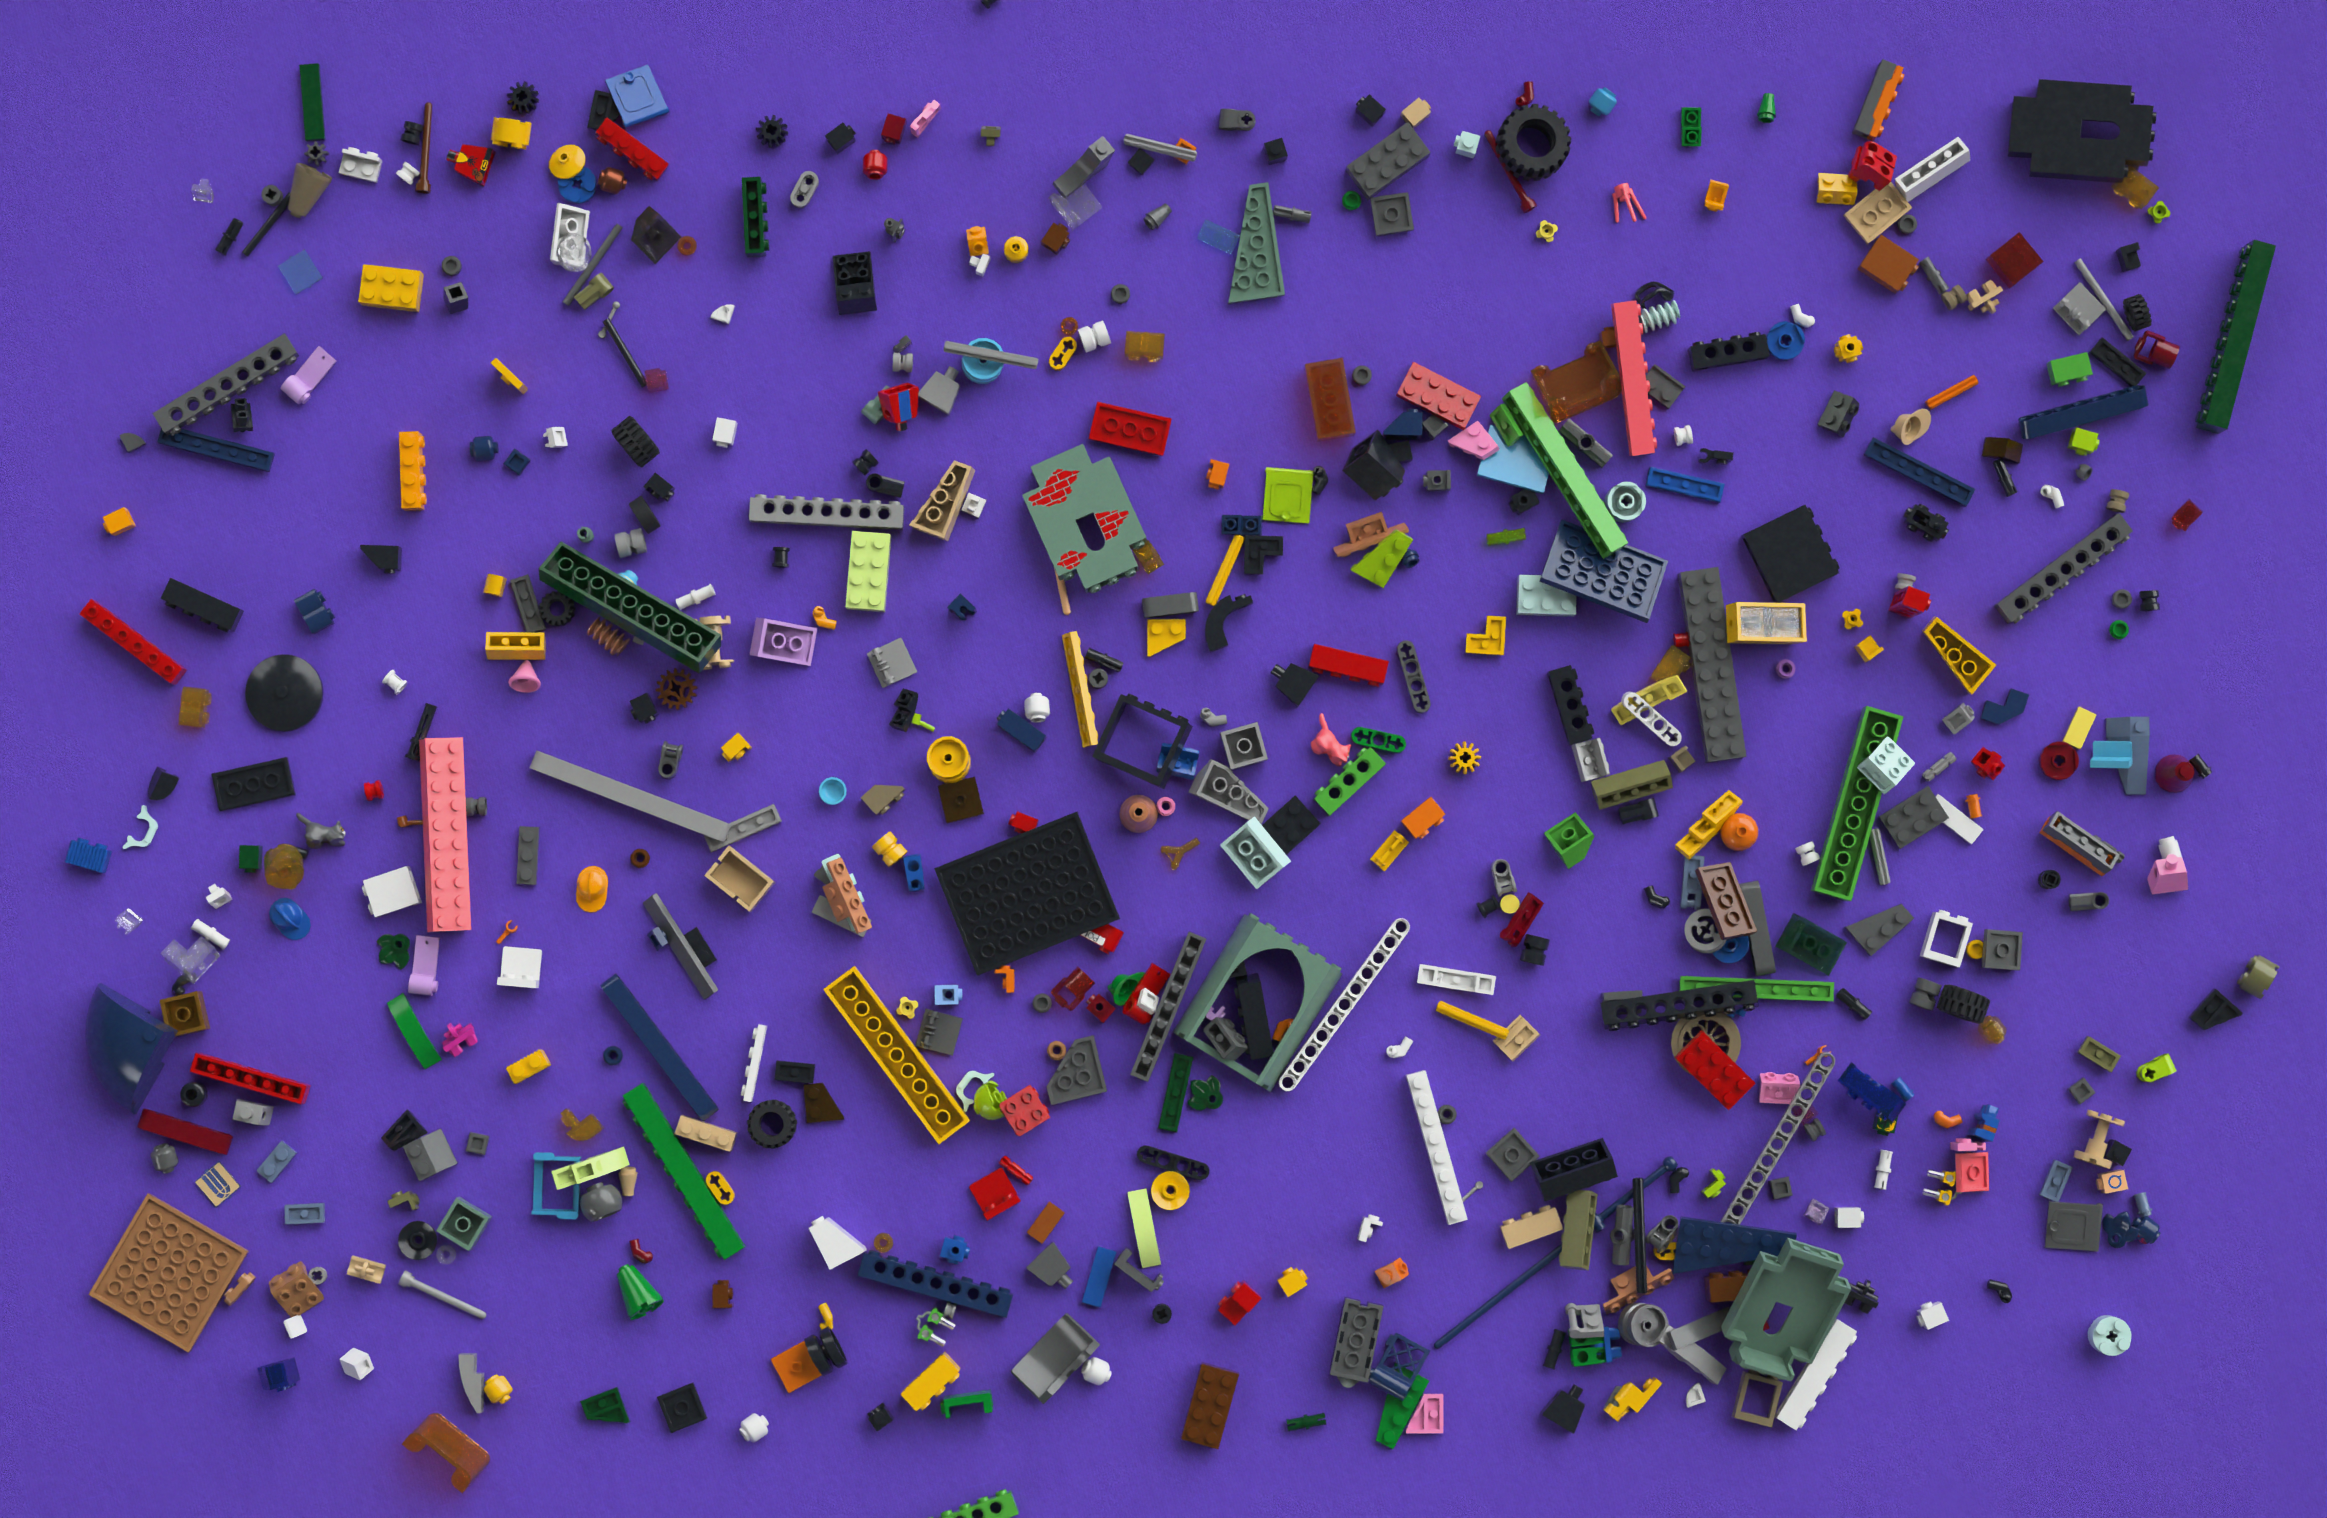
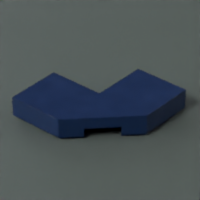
M2011 688L2004 706L1986 700L1980 719L1999 725L2022 714L2029 694Z

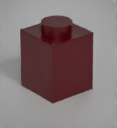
M887 113L881 133L882 139H885L884 142L891 145L901 143L907 124L906 118Z

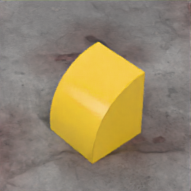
M487 574L483 593L503 597L507 579L503 576Z

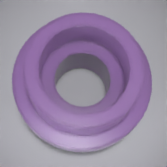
M1788 659L1781 660L1776 666V672L1781 678H1790L1795 673V665ZM1783 666L1789 668L1787 673L1782 671Z

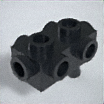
M1915 504L1912 508L1908 507L1903 515L1906 518L1904 521L1907 524L1906 528L1915 533L1917 530L1924 534L1923 538L1930 542L1938 541L1940 538L1944 539L1949 531L1947 529L1949 523L1945 521L1946 518L1938 513L1935 515L1930 513L1929 508L1922 504ZM1915 515L1920 518L1919 522L1913 520Z

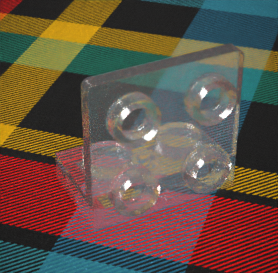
M1085 184L1065 199L1060 193H1053L1049 196V201L1072 231L1102 209V205Z

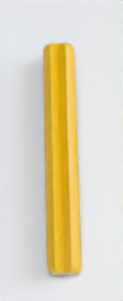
M1235 534L1206 598V603L1211 606H1215L1244 543L1245 538L1243 536Z
M1439 1001L1436 1007L1437 1012L1505 1040L1508 1036L1509 1030L1443 1001Z

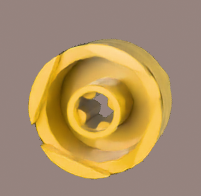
M493 117L492 144L502 147H508V144H511V147L526 150V147L529 146L532 123Z

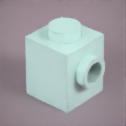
M1462 131L1461 135H1457L1454 146L1457 147L1455 153L1474 158L1480 136Z

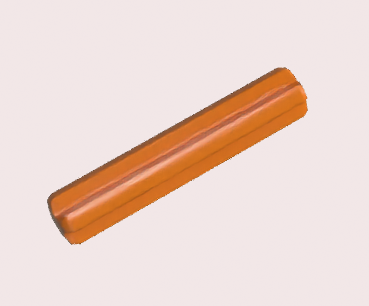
M1972 375L1931 397L1925 403L1931 410L1976 386L1979 383L1975 375Z

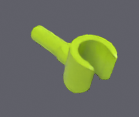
M915 713L911 723L923 726L933 732L935 727L920 721L922 715Z

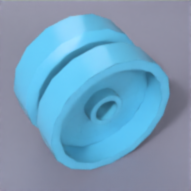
M978 338L968 344L1003 351L999 344L988 338ZM962 356L961 360L965 376L978 384H988L994 381L1000 375L1004 363L988 360L982 363L978 358Z

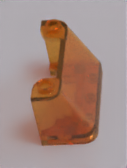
M1601 340L1588 344L1584 350L1583 357L1550 371L1548 366L1539 365L1531 370L1532 378L1547 412L1555 423L1610 401L1619 396L1622 391L1620 375Z
M432 1413L427 1416L402 1443L403 1446L412 1452H419L428 1445L457 1469L451 1477V1482L461 1493L471 1487L490 1462V1456L487 1451L439 1413Z

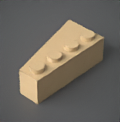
M954 460L909 526L948 541L976 470L971 466Z

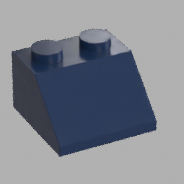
M1407 409V412H1403L1383 431L1382 436L1387 440H1420L1422 437L1423 412H1418V409Z

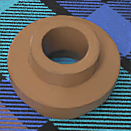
M1060 1041L1051 1042L1047 1048L1048 1056L1053 1060L1062 1059L1066 1054L1065 1045ZM1054 1047L1060 1048L1059 1054H1054Z

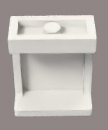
M410 866L363 880L362 890L365 897L368 896L370 901L368 909L370 914H374L377 918L422 903Z

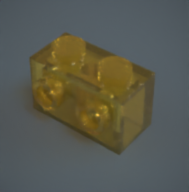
M2128 165L2127 178L2124 177L2122 183H2113L2111 185L2117 195L2125 196L2130 200L2129 203L2133 207L2140 209L2147 205L2159 189L2157 185L2130 165Z

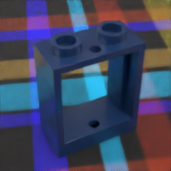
M1009 708L1007 711L1002 710L997 717V721H999L997 725L1035 753L1047 738L1045 734Z

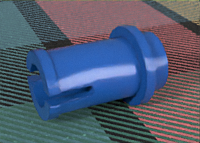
M1898 1077L1891 1083L1900 1094L1901 1100L1904 1099L1906 1102L1915 1095L1913 1093L1914 1090H1910L1901 1077Z

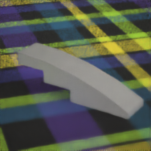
M1666 1324L1657 1341L1679 1361L1685 1362L1695 1372L1701 1373L1712 1384L1718 1385L1727 1368L1696 1343L1673 1351L1666 1332L1674 1328Z

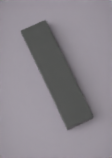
M1729 1307L1666 1332L1673 1351L1722 1331L1721 1325L1730 1310Z

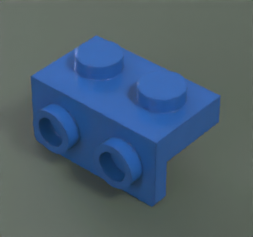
M1162 743L1156 772L1160 773L1172 744ZM1183 747L1171 775L1194 780L1199 751Z

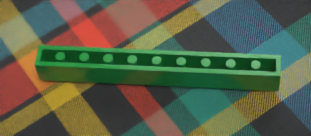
M645 1083L622 1095L624 1106L627 1110L631 1109L635 1115L632 1117L634 1122L645 1131L642 1133L645 1140L653 1144L655 1156L658 1160H663L665 1172L668 1176L672 1175L675 1182L673 1184L678 1192L682 1191L685 1198L683 1200L686 1206L694 1210L695 1215L693 1216L698 1225H703L706 1230L704 1231L706 1238L709 1242L713 1241L715 1244L714 1251L719 1258L723 1257L725 1260L746 1247Z

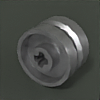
M1632 1303L1626 1306L1618 1319V1329L1622 1338L1632 1345L1654 1347L1660 1344L1657 1340L1665 1325L1668 1324L1667 1316L1660 1307L1645 1303Z

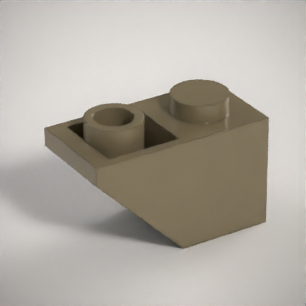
M874 785L861 799L876 815L879 813L883 815L890 809V803L893 801L898 802L905 795L903 793L905 789L902 786Z

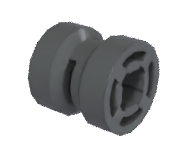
M466 797V816H474L475 814L486 816V797H479L478 799Z

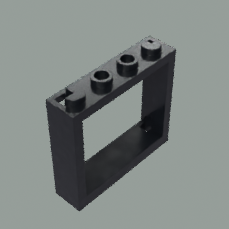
M1128 693L1125 696L1121 694L1092 757L1165 789L1193 726L1188 723V719L1180 715L1175 718L1171 716L1172 712L1161 708L1159 711L1154 708V704L1148 701H1144L1143 704L1137 701L1138 697ZM1126 704H1130L1180 726L1158 777L1104 754Z

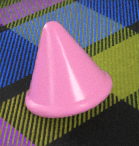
M529 660L522 662L508 682L513 690L523 693L537 691L541 686V682Z

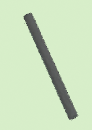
M616 223L562 301L568 306L571 304L574 296L580 291L623 227Z

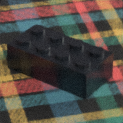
M1603 1138L1530 1162L1535 1182L1544 1201L1553 1200L1618 1177L1613 1157Z

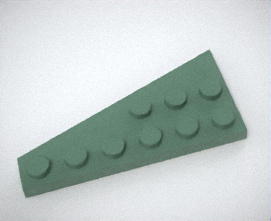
M1268 182L1249 185L1228 304L1285 296Z

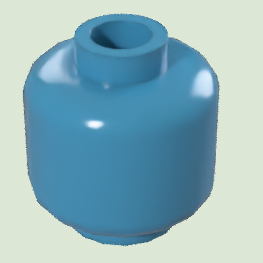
M1605 87L1603 89H1596L1588 101L1592 107L1590 111L1599 117L1601 114L1609 115L1617 104L1616 95Z

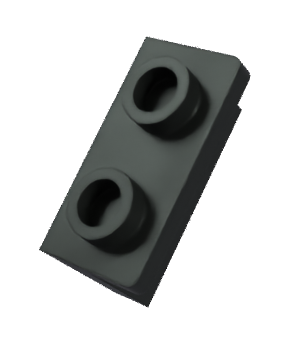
M1834 390L1818 425L1837 433L1840 437H1844L1851 427L1853 417L1859 411V402L1854 397Z

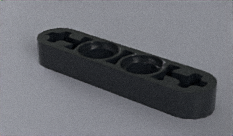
M1148 1145L1141 1146L1137 1151V1157L1143 1163L1174 1171L1198 1180L1206 1179L1209 1175V1167L1203 1162ZM1146 1148L1149 1149L1150 1154L1154 1155V1151H1158L1155 1163L1151 1162L1153 1159L1151 1157H1147L1146 1160L1142 1159L1143 1155L1140 1152L1145 1151ZM1166 1154L1169 1156L1170 1161L1167 1165L1159 1163L1158 1158L1160 1155ZM1178 1161H1187L1188 1168L1185 1171H1180L1177 1168ZM1191 1162L1195 1163L1193 1166L1195 1168L1204 1166L1206 1174H1202L1200 1177L1198 1172L1193 1170L1192 1174H1189Z

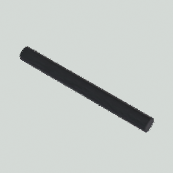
M290 192L242 251L247 257L288 207Z
M609 318L604 320L603 324L642 388L648 385L647 380Z

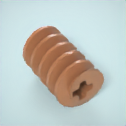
M598 617L587 630V635L594 634L593 640L599 639V645L605 644V650L611 649L610 654H617L618 656L629 644L630 638L624 641V633L618 636V628L612 631L613 624L611 623L606 626L607 619L600 621V617Z

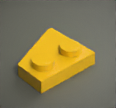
M1147 619V657H1151L1186 639V619Z

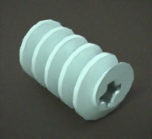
M1672 300L1671 305L1668 302H1665L1663 307L1658 304L1656 310L1653 306L1649 307V312L1644 308L1638 317L1639 322L1643 325L1644 332L1647 333L1649 326L1654 331L1656 324L1660 329L1663 322L1667 327L1670 320H1672L1674 325L1677 324V318L1680 319V312L1676 301Z

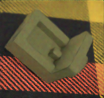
M412 1190L404 1194L402 1191L392 1194V1199L387 1201L390 1208L409 1201L412 1210H416L419 1208L418 1204H420L417 1194H413Z

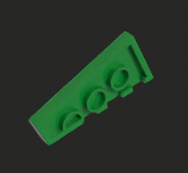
M1405 1367L1401 1368L1403 1375L1411 1379L1414 1372ZM1417 1375L1404 1401L1387 1393L1376 1441L1394 1449L1429 1383L1428 1379Z

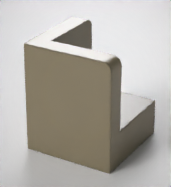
M1686 745L1668 757L1679 773L1695 762L1688 752Z

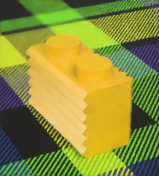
M538 1049L524 1057V1059L510 1064L506 1070L513 1083L518 1084L551 1066V1063L544 1050Z

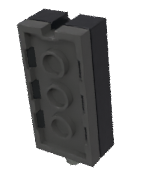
M1344 1297L1329 1374L1337 1376L1341 1384L1346 1388L1354 1386L1359 1381L1368 1383L1384 1307L1382 1304L1367 1301V1305L1360 1304L1361 1301L1358 1299Z

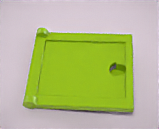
M1266 467L1263 520L1309 524L1313 471Z

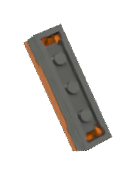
M1884 59L1881 60L1852 131L1853 134L1871 141L1881 136L1884 129L1881 124L1883 119L1887 120L1891 109L1888 107L1890 101L1894 102L1898 92L1895 89L1897 84L1900 85L1905 75L1902 74L1904 67L1897 66Z
M2058 811L2047 818L2039 832L2100 876L2111 871L2120 854Z

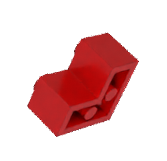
M1244 1280L1241 1283L1237 1281L1230 1289L1232 1292L1228 1298L1224 1296L1218 1303L1220 1306L1218 1311L1235 1326L1262 1299Z

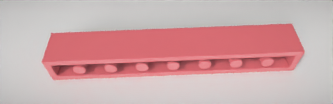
M1636 300L1611 304L1629 456L1655 453L1657 440L1656 437L1653 438L1652 430H1655L1654 419L1650 416L1653 406L1651 399L1648 400L1650 383L1649 380H1646L1645 373H1648V365L1643 358L1646 348L1645 343L1641 342L1643 325L1639 323L1638 317L1641 315L1640 304H1637Z

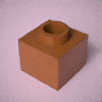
M1614 327L1603 328L1604 331L1599 333L1601 349L1616 347Z

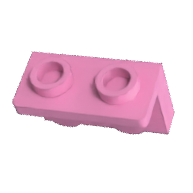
M1773 1072L1760 1073L1759 1103L1790 1104L1800 1087L1799 1077L1792 1073L1784 1075Z

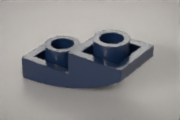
M1222 515V534L1262 536L1263 516Z

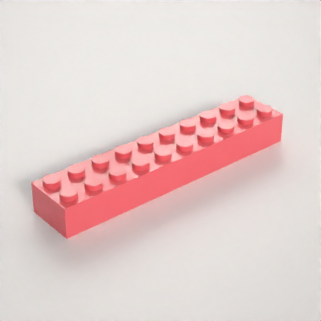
M463 737L424 738L419 740L427 932L471 930Z

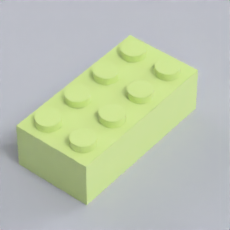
M852 531L846 609L885 612L891 534Z

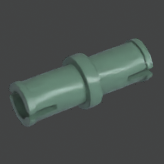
M581 527V529L577 530L580 541L585 543L593 541L594 534L590 528Z

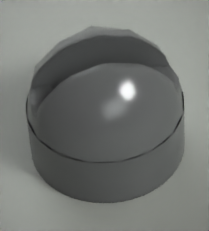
M2080 464V469H2076V475L2085 481L2090 477L2093 469L2086 464Z

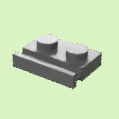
M1656 364L1646 375V380H1649L1650 383L1648 395L1667 409L1671 407L1686 387Z

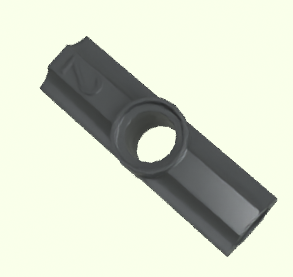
M1570 418L1558 431L1573 443L1580 452L1586 454L1601 468L1613 456L1592 435L1587 434ZM1588 439L1590 447L1584 448L1581 445V440Z
M1617 1205L1615 1228L1610 1233V1238L1613 1242L1612 1262L1616 1265H1629L1631 1242L1635 1239L1632 1227L1633 1206Z

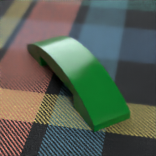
M403 993L387 1002L398 1027L424 1069L441 1061V1056L434 1044L429 1040L413 1012L414 1009L406 995Z

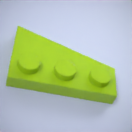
M1395 529L1370 553L1368 552L1360 562L1354 564L1350 570L1384 588L1413 539Z

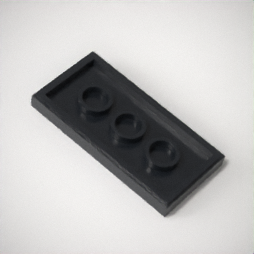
M288 757L211 774L219 811L296 795Z

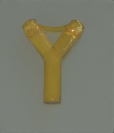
M1196 837L1181 847L1162 846L1161 852L1169 857L1171 869L1177 870L1184 853L1199 845L1200 842ZM1168 853L1176 854L1173 861Z

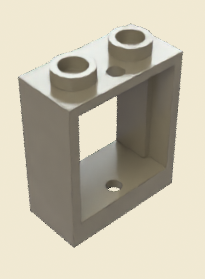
M1749 1369L1748 1372L1743 1371L1732 1417L1772 1428L1783 1382L1775 1376L1768 1374L1767 1377L1761 1376L1758 1371ZM1749 1379L1775 1385L1768 1417L1741 1410Z

